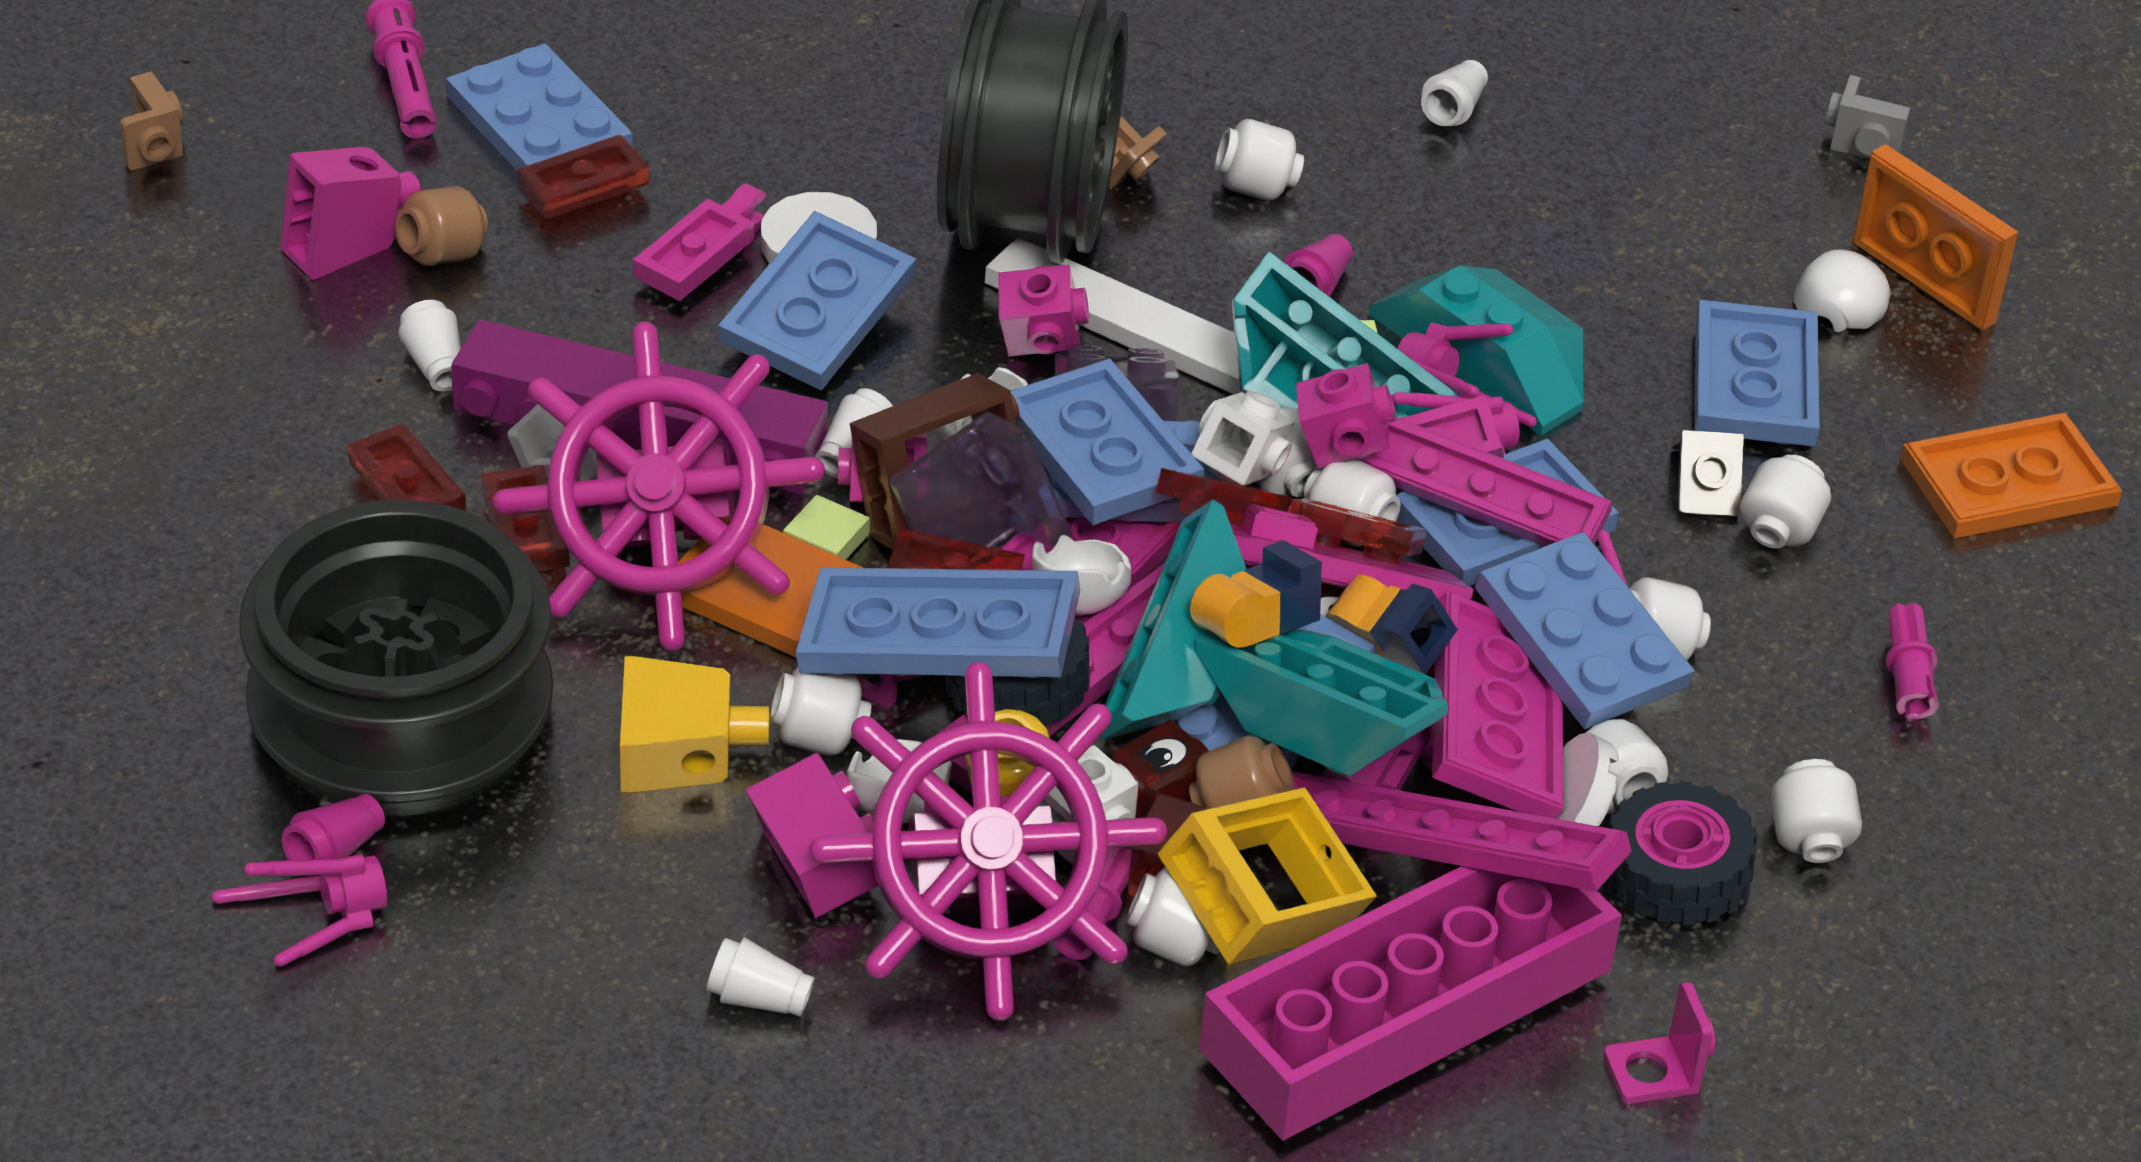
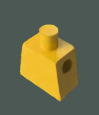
M636 656L624 657L620 732L621 792L631 793L722 783L728 778L729 745L769 746V706H730V674L724 668Z

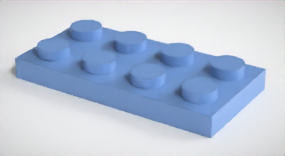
M820 568L796 649L799 673H829L834 675L845 673L893 674L898 676L958 675L965 677V671L970 664L984 662L991 668L992 676L1061 677L1080 596L1078 571Z

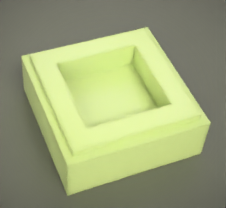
M816 495L788 524L783 533L846 560L870 534V517Z

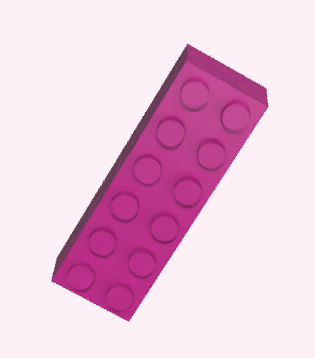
M1461 866L1205 993L1199 1050L1278 1137L1284 1141L1610 972L1622 915L1598 891L1595 892Z

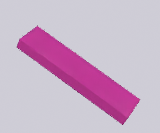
M1396 417V421L1387 423L1390 449L1375 452L1365 458L1358 459L1390 476L1396 488L1542 546H1548L1581 532H1585L1595 545L1597 534L1603 529L1612 511L1611 501L1398 417Z

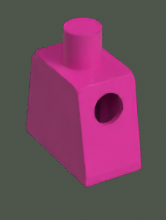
M367 147L290 154L280 249L312 280L389 248L395 241V222L398 210L402 209L405 200L413 192L421 190L420 183L414 173L411 171L398 173L379 154Z

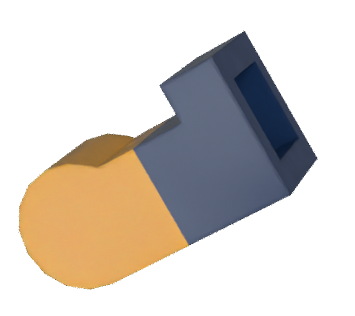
M1284 540L1263 547L1262 564L1233 574L1232 577L1221 573L1206 578L1196 588L1191 599V618L1199 627L1214 632L1224 642L1237 648L1247 647L1320 621L1322 561Z
M1358 574L1352 579L1326 614V617L1373 643L1377 655L1422 674L1428 672L1458 631L1432 589L1413 583L1407 590L1395 586L1387 587L1378 580L1362 574ZM1421 628L1431 629L1428 640L1418 648L1410 633Z

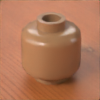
M447 186L413 192L405 200L395 222L396 237L399 245L404 252L422 266H438L472 259L479 252L488 229V219L484 208L470 191L461 186Z
M1253 735L1239 738L1203 753L1196 765L1197 781L1189 785L1190 797L1197 812L1294 790L1292 773L1280 748L1275 743L1266 745L1261 739Z

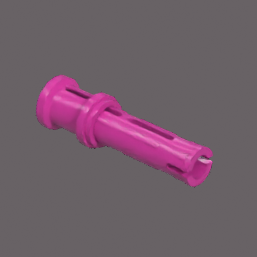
M374 0L365 12L367 28L376 37L373 43L374 56L377 62L387 69L402 132L410 138H424L435 131L436 123L438 122L420 62L425 52V47L421 34L414 29L416 23L415 8L410 0ZM394 10L398 11L399 20L395 19Z

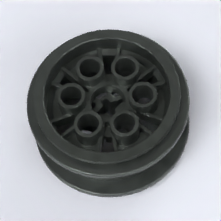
M1021 0L969 1L960 29L950 74L942 124L937 175V218L939 227L942 231L953 232L958 225L959 239L964 249H977L985 236L988 226L1047 235L1048 257L1053 263L1062 264L1070 252L1074 239H1076V247L1079 252L1089 253L1098 234L1107 198L1122 110L1128 50V19L1125 11L1115 10L1109 21H1107L1106 0H1086L1080 17L1021 8Z
M416 500L375 501L345 507L310 521L285 538L275 548L252 578L241 603L239 616L240 639L243 652L251 667L246 686V705L250 724L257 739L265 751L301 783L337 801L368 794L377 800L382 809H416L454 801L487 786L505 773L532 745L541 732L550 712L553 697V677L548 655L544 648L550 632L551 608L545 582L529 557L502 531L476 515L451 506Z

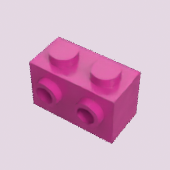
M818 752L745 789L764 836L815 918L879 886L872 861L821 864L814 861L810 855L809 847L815 838L828 835L870 833L872 815L870 813L859 818L855 812V809L861 807L845 773L840 771L832 776Z

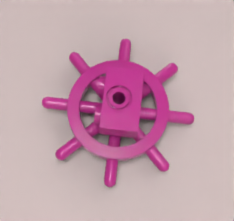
M640 322L635 325L632 331L636 378L620 382L603 390L582 407L546 378L538 377L530 382L528 386L530 398L565 426L552 453L548 485L499 490L493 496L492 505L495 511L502 515L550 510L561 539L572 555L579 561L549 597L551 615L553 617L563 618L567 616L599 578L603 582L628 593L655 597L659 642L665 650L673 652L679 650L685 642L681 594L696 591L712 584L735 566L770 594L781 595L788 590L790 585L788 575L752 546L765 520L769 500V487L817 482L823 477L825 467L823 462L816 457L766 461L757 436L746 419L738 411L769 373L770 364L764 356L755 354L748 357L722 390L717 393L691 380L661 376L657 329L650 322ZM664 406L685 409L700 415L675 446L668 447ZM639 410L642 449L634 450L607 427L622 416ZM720 431L729 440L735 452L738 465H731L730 451L723 441L712 442ZM591 447L598 453L596 454L598 479L579 481L582 463ZM740 490L737 508L735 510L733 491ZM601 506L602 529L604 532L596 541L585 525L580 507ZM683 531V537L686 540H699L703 538L711 547L695 558L678 564L676 532ZM651 545L653 567L631 564L616 556L625 546Z
M974 662L965 671L968 724L940 732L924 741L911 752L873 718L861 716L854 720L851 726L853 738L888 768L892 774L884 785L876 803L870 833L819 836L811 842L809 852L812 859L821 864L872 861L881 893L900 921L867 957L865 968L871 977L876 979L887 977L920 939L950 954L966 958L983 959L986 1011L992 1019L1003 1021L1008 1019L1014 1010L1011 957L1035 950L1057 938L1067 929L1104 962L1117 965L1124 961L1127 956L1125 942L1093 915L1087 907L1102 879L1108 847L1160 844L1167 836V826L1164 821L1156 817L1106 820L1097 790L1086 771L1078 762L1111 722V712L1105 705L1093 704L1089 706L1056 743L1045 735L1029 728L1015 724L995 722L991 668L984 662ZM970 754L973 807L939 778L933 770L950 760ZM998 754L1017 758L1035 767L1010 796L1000 797ZM1055 786L1065 799L1073 822L1052 823L1051 806L1037 807ZM914 792L925 801V813L913 814L908 820L909 831H901L905 809ZM1076 849L1073 868L1063 888L1056 882L1054 851ZM903 859H911L912 882L906 871ZM1029 894L1046 909L1036 918L1009 928L1007 896ZM979 897L981 929L961 925L942 914L958 898Z

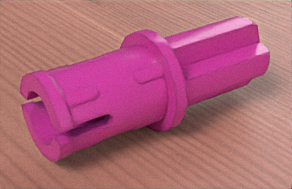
M1914 602L1907 605L1897 603L1889 610L1892 648L1887 653L1885 659L1888 671L1893 674L1895 680L1896 708L1898 713L1902 715L1905 712V718L1923 719L1933 715L1939 705L1933 677V669L1937 665L1938 658L1936 650L1927 643L1923 608Z
M1108 847L1102 879L1087 907L1105 925L1107 921L1115 919L1122 909L1120 896L1137 865L1136 853L1126 849V847ZM1069 929L1053 941L1054 947L1060 953L1075 960H1084L1093 953Z

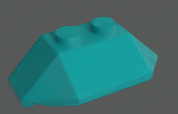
M1270 251L1232 300L1240 391L1245 394L1248 390L1256 391L1275 400L1281 408L1290 407L1298 410L1296 383L1324 376L1336 369H1349L1368 363L1376 386L1386 384L1391 396L1395 392H1414L1460 397ZM1394 403L1396 417L1398 418L1435 409Z
M1457 266L1412 281L1369 307V315L1402 339L1411 332L1426 335L1430 323L1445 326L1510 324L1513 327V333L1509 336L1450 340L1451 347L1455 348L1459 354V366L1455 376L1476 386L1480 392L1491 397L1501 396L1503 401H1508L1519 410L1536 417V425L1529 428L1540 436L1582 411L1583 328L1497 269Z
M1213 499L1181 521L1172 548L1105 703V706L1111 712V722L1098 737L1102 740L1181 719L1202 705H1212L1222 693L1195 651L1196 639L1210 630L1199 627L1192 620L1190 613L1191 599L1196 588L1206 578L1221 573L1232 577L1233 574L1246 570V566L1224 506Z
M1297 628L1241 648L1224 642L1212 631L1196 639L1195 651L1245 731L1275 743L1282 750L1292 751L1318 762L1334 773L1347 776L1353 775L1436 723L1448 713V702L1446 698H1443L1436 679L1331 635Z

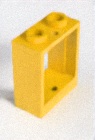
M1305 787L1191 813L1157 853L1228 965L1308 943L1356 919L1377 897ZM1268 843L1307 904L1277 911L1238 850ZM1326 846L1331 850V858L1326 854Z

